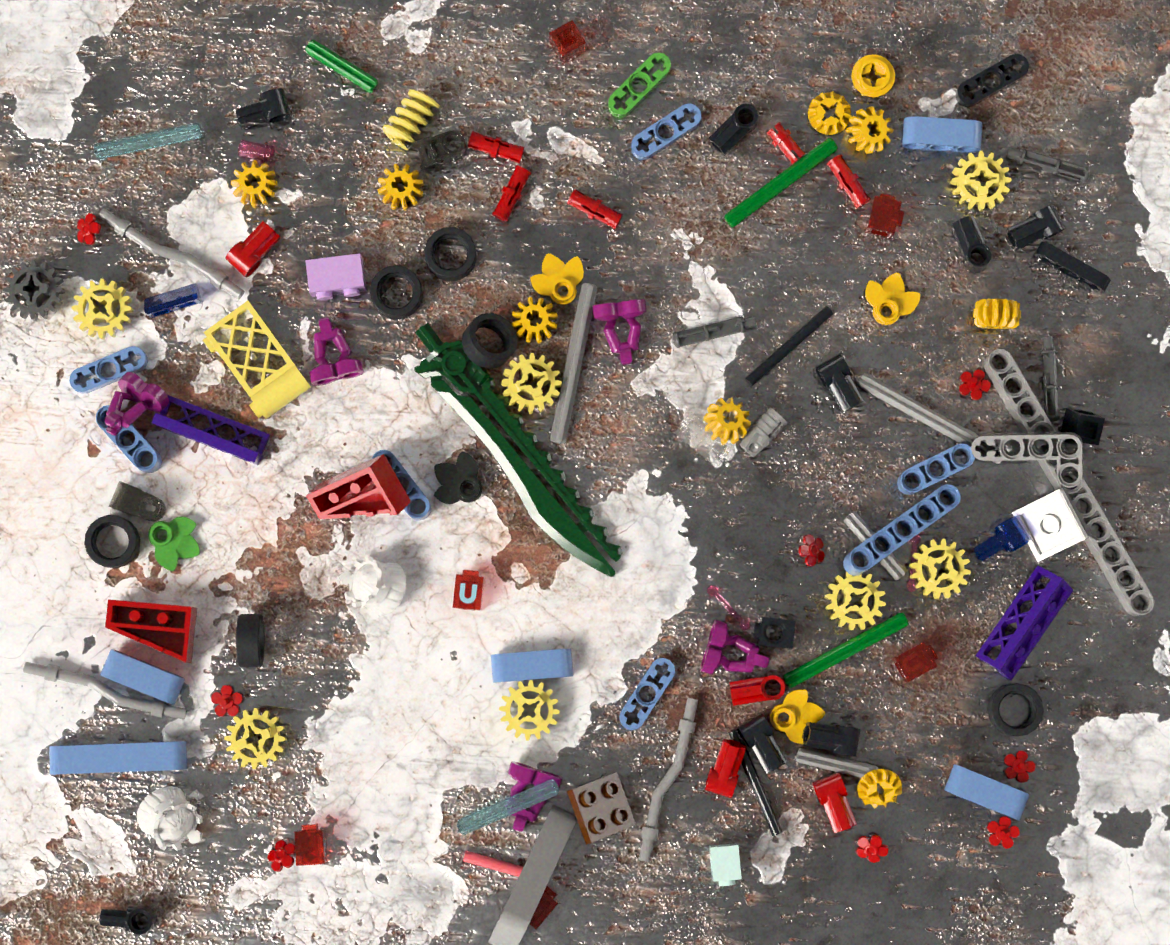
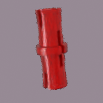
M472 131L467 148L485 152L495 159L500 157L520 164L525 147L503 141L498 136L493 138Z
M842 154L837 155L827 163V166L830 167L840 183L838 185L839 188L845 190L856 209L864 206L871 200L859 183V176L857 173L853 174L843 159Z
M515 166L507 186H503L501 190L503 194L492 213L493 216L508 222L516 202L522 199L521 192L529 176L532 174L530 171L521 166Z
M577 189L572 192L567 202L568 205L588 214L589 219L593 220L595 218L614 230L623 217L622 213L602 204V200L598 198L594 200Z

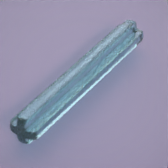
M192 123L94 144V153L97 159H103L200 139L202 136L201 128L198 123Z
M548 780L459 819L457 828L462 835L471 833L558 795L559 787L555 780Z

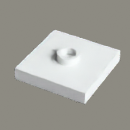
M1063 488L1012 512L1037 562L1088 538Z

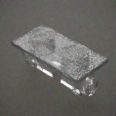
M691 412L674 434L717 468L734 446L728 441L722 445L719 437L712 440L713 432L705 431L707 424Z

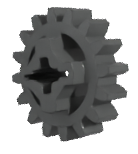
M35 260L31 261L30 267L22 262V270L18 271L12 268L11 271L14 277L5 278L10 283V287L3 288L5 293L10 294L5 299V302L7 304H14L10 310L15 314L20 311V317L26 319L29 314L33 321H37L39 314L44 319H47V311L50 310L56 313L57 310L54 305L56 303L63 304L59 294H64L65 290L58 285L64 281L61 277H55L58 271L54 268L48 271L49 265L45 262L40 267ZM41 274L49 279L51 285L42 283L43 278ZM35 286H37L39 291H35L34 296L29 293L30 290H34ZM18 297L26 298L28 307L23 306ZM47 298H49L48 301H47L45 304L42 305V303H43Z

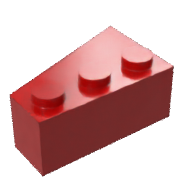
M384 454L319 483L306 495L319 519L351 518L353 515L371 517L376 514L387 513L398 515L411 503L410 498Z
M108 599L105 628L185 663H192L197 608Z

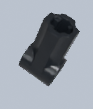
M746 103L739 105L734 113L708 138L709 142L719 153L725 156L739 141L755 129L758 120L756 108ZM742 113H748L752 116L753 120L749 124H742L738 117Z
M1054 204L1038 210L1031 215L1032 217L1006 229L1008 239L1016 251L1042 238L1043 240L1048 239L1066 229Z
M974 215L967 216L952 223L951 228L963 255L965 268L969 272L980 273L991 260V250L985 245ZM971 254H981L984 262L975 263L971 259Z
M840 354L815 367L820 381L825 388H829L842 413L864 402L850 377V369Z
M762 713L738 726L743 739L748 747L754 751L766 774L787 763L784 754L773 737L774 733Z
M807 722L802 734L803 745L811 748L832 750V753L856 757L861 729Z

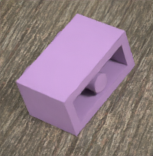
M360 253L305 260L309 293L312 297H317V300L333 299V295L343 293L344 297L359 296L360 291H367L363 258Z

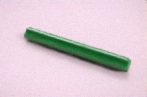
M832 138L826 139L726 213L724 219L730 227H735L835 153L838 149L835 141Z
M898 613L783 675L786 686L793 688L909 625L908 620L903 613Z

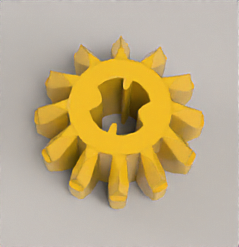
M870 106L867 107L866 111L863 109L857 110L856 116L849 118V122L853 126L846 128V131L852 133L853 137L848 142H857V151L864 149L866 154H871L874 150L877 152L884 149L883 144L890 143L891 139L886 134L893 133L894 129L887 127L891 118L883 119L884 110L880 109L875 112L874 107Z
M257 160L252 161L250 168L245 162L242 163L243 172L234 170L235 176L239 179L231 180V185L236 187L233 191L234 196L241 197L240 202L243 205L250 201L251 206L256 208L258 200H261L263 205H267L268 202L265 197L268 195L274 198L276 195L271 190L278 187V182L272 180L275 178L276 173L274 170L268 171L269 166L267 163H263L259 167ZM254 179L259 184V186L255 189L250 183Z
M394 164L395 172L392 173L386 168L384 173L388 178L380 177L378 179L379 184L383 185L378 189V194L385 195L382 199L384 204L392 201L391 207L393 210H396L399 203H401L405 211L408 210L407 202L410 201L414 206L418 204L414 196H423V191L418 188L424 186V182L421 179H417L419 176L417 170L410 173V166L408 164L404 166L402 171H400L398 164ZM403 182L405 191L399 192L397 183Z
M528 297L529 306L526 307L524 303L519 302L518 307L522 312H512V316L519 319L512 322V326L514 328H521L517 332L518 338L527 333L526 343H531L532 337L536 336V341L540 344L542 343V334L550 339L552 334L548 329H557V324L551 321L557 319L558 315L554 312L549 313L553 308L551 303L547 304L544 308L542 307L544 299L541 297L538 299L537 305H533L532 297ZM533 315H539L541 324L539 325L537 322V326H531L528 318L530 316L533 318Z
M981 299L975 302L974 324L977 327L988 329H1014L1019 326V319H1021L1020 303L1007 299Z
M731 397L726 402L720 398L716 401V405H709L707 408L708 413L705 414L703 421L708 423L705 426V431L713 432L712 440L719 437L722 445L726 444L728 440L735 444L739 438L742 439L747 435L746 429L751 426V421L746 418L750 415V411L741 410L743 402L735 405L733 397Z

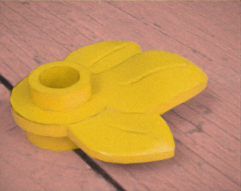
M548 253L542 263V274L531 276V284L540 295L550 296L559 305H567L576 297V286L582 281L584 275L583 265L578 256L564 264L558 257ZM561 287L568 289L566 296L558 294V290Z
M896 272L887 277L882 285L870 280L866 286L865 297L873 307L874 319L879 324L891 325L898 320L899 316L909 315L915 310L920 300V293L905 292L902 277ZM882 308H889L891 315L888 317L884 316L881 313Z
M797 689L788 693L783 703L773 707L769 716L771 725L776 730L785 732L790 741L803 744L802 734L806 723H817L825 716V711L820 706L807 702L808 693L805 689ZM787 713V720L780 721L778 719L779 714Z

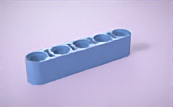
M950 484L939 487L855 547L844 558L843 565L846 572L853 576L865 573L946 515L959 504L961 499L959 490ZM940 494H945L949 497L950 505L941 502ZM919 509H923L928 513V520L920 518L918 514ZM897 524L906 527L907 536L898 533ZM875 540L884 542L886 546L885 552L879 551L876 548ZM854 555L863 558L864 567L855 565L853 561Z
M187 741L49 746L50 775L187 769Z

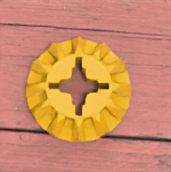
M867 55L856 62L851 78L854 88L862 96L874 99L884 96L892 88L895 81V71L892 64L886 58L880 55ZM872 66L875 75L881 77L876 80L874 87H872L871 80L865 77L869 75Z
M834 91L822 92L813 98L808 108L810 124L816 131L825 135H834L842 132L848 126L849 118L852 116L851 106L845 97L836 94ZM837 105L834 113L837 118L830 116L823 121L825 115L823 107L830 109L832 106Z
M876 769L866 773L860 779L857 791L859 798L862 799L865 805L871 804L874 808L878 805H883L887 808L889 802H897V796L902 794V782L895 772L887 769ZM878 783L884 789L883 794H880L877 791Z

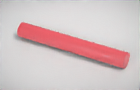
M470 851L465 852L463 859L464 862L517 877L520 876L524 867Z

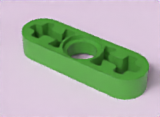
M663 53L652 54L610 96L608 108L613 116L617 118L628 116L669 75L671 62L668 56ZM653 62H664V71L658 69L652 75V78L655 80L654 82H652L648 74L654 68ZM640 78L646 81L647 88L645 91L636 92L632 88V82L635 79ZM627 89L632 97L625 102L626 109L621 107L618 110L615 109V100L622 101L627 96V92L624 91Z

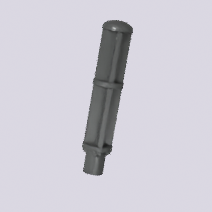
M1009 147L1006 158L1016 160L1020 165L1024 162L1041 166L1043 171L1080 181L1081 183H1085L1090 176V169L1088 167L1024 148L1018 150ZM1062 163H1065V164H1068V165H1072V166H1075V167H1078V168H1074V167H1071V166H1067V165H1064V164H1062Z
M739 316L709 325L674 332L672 335L673 344L676 348L740 332L743 333L748 328L756 327V320L754 316L747 318Z
M1043 337L1041 355H1043L1044 386H1042V390H1044V409L1050 422H1055L1060 419V416H1058L1057 389H1059V386H1057L1056 354L1058 352L1054 347V337Z

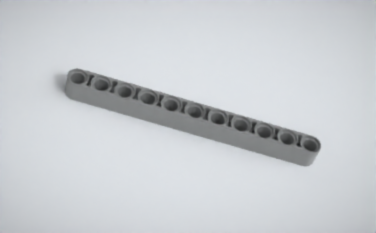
M997 349L989 354L984 360V370L1020 432L1034 433L1035 428H1041L1045 433L1056 432L1012 355L1004 349ZM993 357H999L1003 360L1004 368L1002 370L996 369L993 366ZM1008 380H1012L1017 384V393H1010L1007 390L1006 382ZM1021 404L1030 406L1032 410L1031 417H1024L1021 414ZM1034 441L1033 447L1036 452L1042 454L1049 450L1047 441ZM1062 442V449L1068 453L1067 449L1065 448ZM1037 460L1054 490L1063 488L1088 538L1084 539L1086 545L1125 611L1132 616L1145 615L1151 612L1154 607V598L1084 478L1082 477L1081 482L1071 490L1066 489L1058 481L1057 466L1052 465L1049 460ZM1069 466L1063 469L1062 475L1063 477L1065 475L1070 476L1075 480L1078 477V471L1074 467ZM1079 499L1084 500L1088 505V510L1085 514L1077 510L1076 503ZM1093 523L1098 524L1102 529V534L1099 538L1091 534L1090 528ZM1108 547L1112 548L1116 553V558L1113 562L1105 558V550ZM1122 571L1126 572L1130 577V583L1127 586H1123L1119 581V575ZM1137 595L1144 600V607L1141 611L1137 610L1133 605V600Z

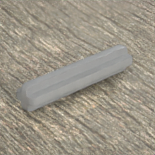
M853 511L845 517L844 523L861 542L875 534L857 512ZM875 540L876 548L879 551L885 552V544L881 540ZM893 553L880 561V564L894 580H899L907 573V569Z
M799 748L796 754V762L860 778L866 773L878 769L875 765L804 748Z

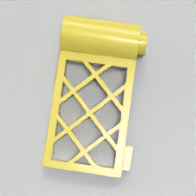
M246 301L204 331L206 338L203 339V342L212 354L217 351L253 401L249 406L258 418L264 416L265 419H268L311 388L249 301ZM249 310L253 316L251 328L237 326L239 316ZM257 323L262 329H256ZM221 329L231 330L229 344L218 343L213 335ZM236 331L250 332L248 347L234 345ZM255 333L268 336L267 349L253 347ZM272 344L276 347L278 351L271 350ZM222 348H228L227 355ZM233 349L247 351L244 365L232 363ZM252 352L266 354L263 368L249 366ZM270 355L282 356L287 363L278 370L268 369ZM237 369L243 370V375ZM248 371L262 372L261 382L251 389L246 382Z

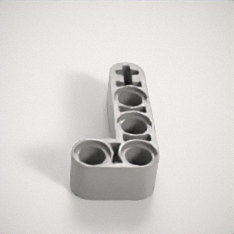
M1076 433L981 434L975 438L971 445L973 456L981 461L1057 460V478L1060 484L1065 487L1077 486L1083 477V442ZM996 439H1001L999 447L1001 455L996 454L997 449H989L987 454H983L982 449L977 448L983 440H986L987 445L992 446L997 444ZM1011 439L1018 441L1021 447L1020 452L1010 454L1005 448V443ZM1044 439L1049 444V450L1042 454L1036 452L1033 447L1034 441ZM1065 439L1075 440L1078 444V449L1073 453L1065 452L1062 449V442ZM1074 467L1078 471L1077 479L1073 481L1066 480L1062 475L1064 468Z

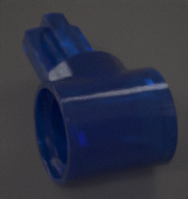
M1016 516L996 526L994 528L996 535L975 546L974 552L980 561H984L1003 549L1011 553L1027 544L1030 539Z

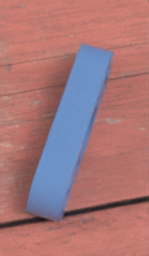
M684 104L646 128L633 138L631 143L632 154L637 159L647 160L690 133L700 124V109L694 104ZM687 111L688 114L694 113V122L690 123L689 120L683 122L680 126L683 130L679 131L678 125L672 119L676 118L678 123L684 118V112ZM663 125H669L673 128L674 134L671 138L664 139L658 133L659 128ZM653 132L655 140L660 145L656 146L654 141L648 145V152L645 153L643 149L638 151V142L647 143L652 139L650 133Z
M131 346L75 369L69 378L70 385L81 394L93 392L119 381L126 372H133L135 374L141 372L147 366L148 357L139 347ZM134 353L137 356H141V358L137 360V366H134L132 363H128L126 365H123L126 371L122 372V366L117 361L118 358H121V361L124 363L131 359L130 354ZM106 363H114L116 366V373L110 378L104 377L101 372L103 365ZM94 368L97 377L101 380L97 383V380L92 378L86 381V387L77 384L81 374L86 377L95 375L91 371Z
M659 658L651 664L620 712L619 719L624 728L636 730L643 725L674 677L675 667L670 660ZM666 663L668 665L667 671L670 674L668 677L663 675L658 683H662L663 686L659 689L656 684L646 681L649 675L654 679L658 672L655 666L657 664L662 666ZM643 686H651L655 690V698L651 702H644L640 699L639 691ZM635 698L640 705L648 707L645 713L640 709L637 717L640 719L637 724L632 722L631 725H628L626 723L627 717L624 714L626 711L632 712L635 709L636 705L631 704Z

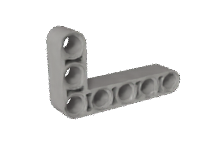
M552 806L489 938V944L519 945L577 821L575 815L557 806Z

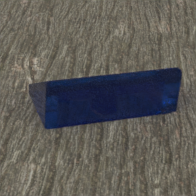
M194 283L146 298L144 300L145 314L152 319L200 304L202 299L198 285Z

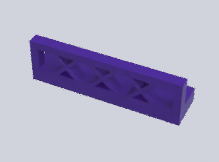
M167 395L169 404L160 414L155 413L151 423L157 427L257 466L270 438V434L170 395ZM171 403L181 406L186 417L179 420L166 417ZM187 409L192 410L195 413L189 415ZM201 414L205 415L211 427L204 430L196 429L191 419ZM212 419L220 421V423L214 425ZM226 424L233 426L236 437L229 440L222 439L217 432V428ZM238 429L246 431V433L240 435ZM213 431L215 436L209 434L208 432ZM254 434L262 439L257 451H253L245 447L242 438ZM239 440L240 445L235 444L233 442Z
M1037 566L984 642L976 657L1012 681L1073 592V589L1063 578ZM1041 576L1050 579L1044 589L1036 591V584ZM1032 600L1033 606L1031 609L1021 613L1020 607L1023 602ZM1016 622L1017 629L1014 634L1005 636L1004 630L1008 624ZM1001 645V652L996 660L987 656L992 647Z

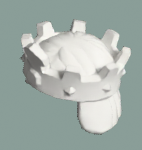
M365 555L366 560L363 561L356 559L352 562L356 567L353 574L344 571L338 576L341 584H349L350 591L344 593L345 599L352 600V606L354 607L361 606L362 609L367 607L381 616L393 612L399 606L401 600H403L404 592H406L407 578L403 568L398 563H384L378 561L377 558H372L370 555Z
M173 786L162 787L153 791L152 794H148L144 798L145 800H142L137 811L139 827L143 832L151 835L156 840V844H158L160 849L165 851L166 847H173L176 851L181 850V843L187 839L192 844L202 842V833L196 830L197 823H203V817L196 812L197 807L191 805L190 801L186 800L185 794L180 788Z

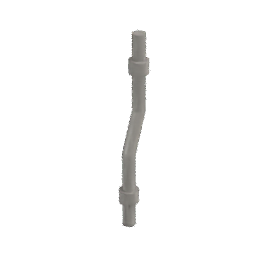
M105 208L99 213V218L114 227L116 233L122 237L127 236L150 253L189 265L209 279L211 285L219 290L224 289L238 300L244 295L245 291L228 280L229 277L220 270L216 272L192 254L156 244L134 229L133 224L128 220L118 218Z
M25 662L23 668L24 673L42 676L47 681L56 682L60 680L88 686L116 705L151 712L152 716L162 718L165 715L179 719H185L187 709L167 705L166 702L157 699L148 701L122 695L93 676L62 670L57 665L48 664L44 666Z
M687 698L683 720L680 719L678 726L680 735L674 763L652 794L646 826H643L641 832L643 841L639 855L640 861L650 862L653 843L658 838L659 829H657L663 797L684 768L691 733L695 732L696 722H694L698 704L696 699Z

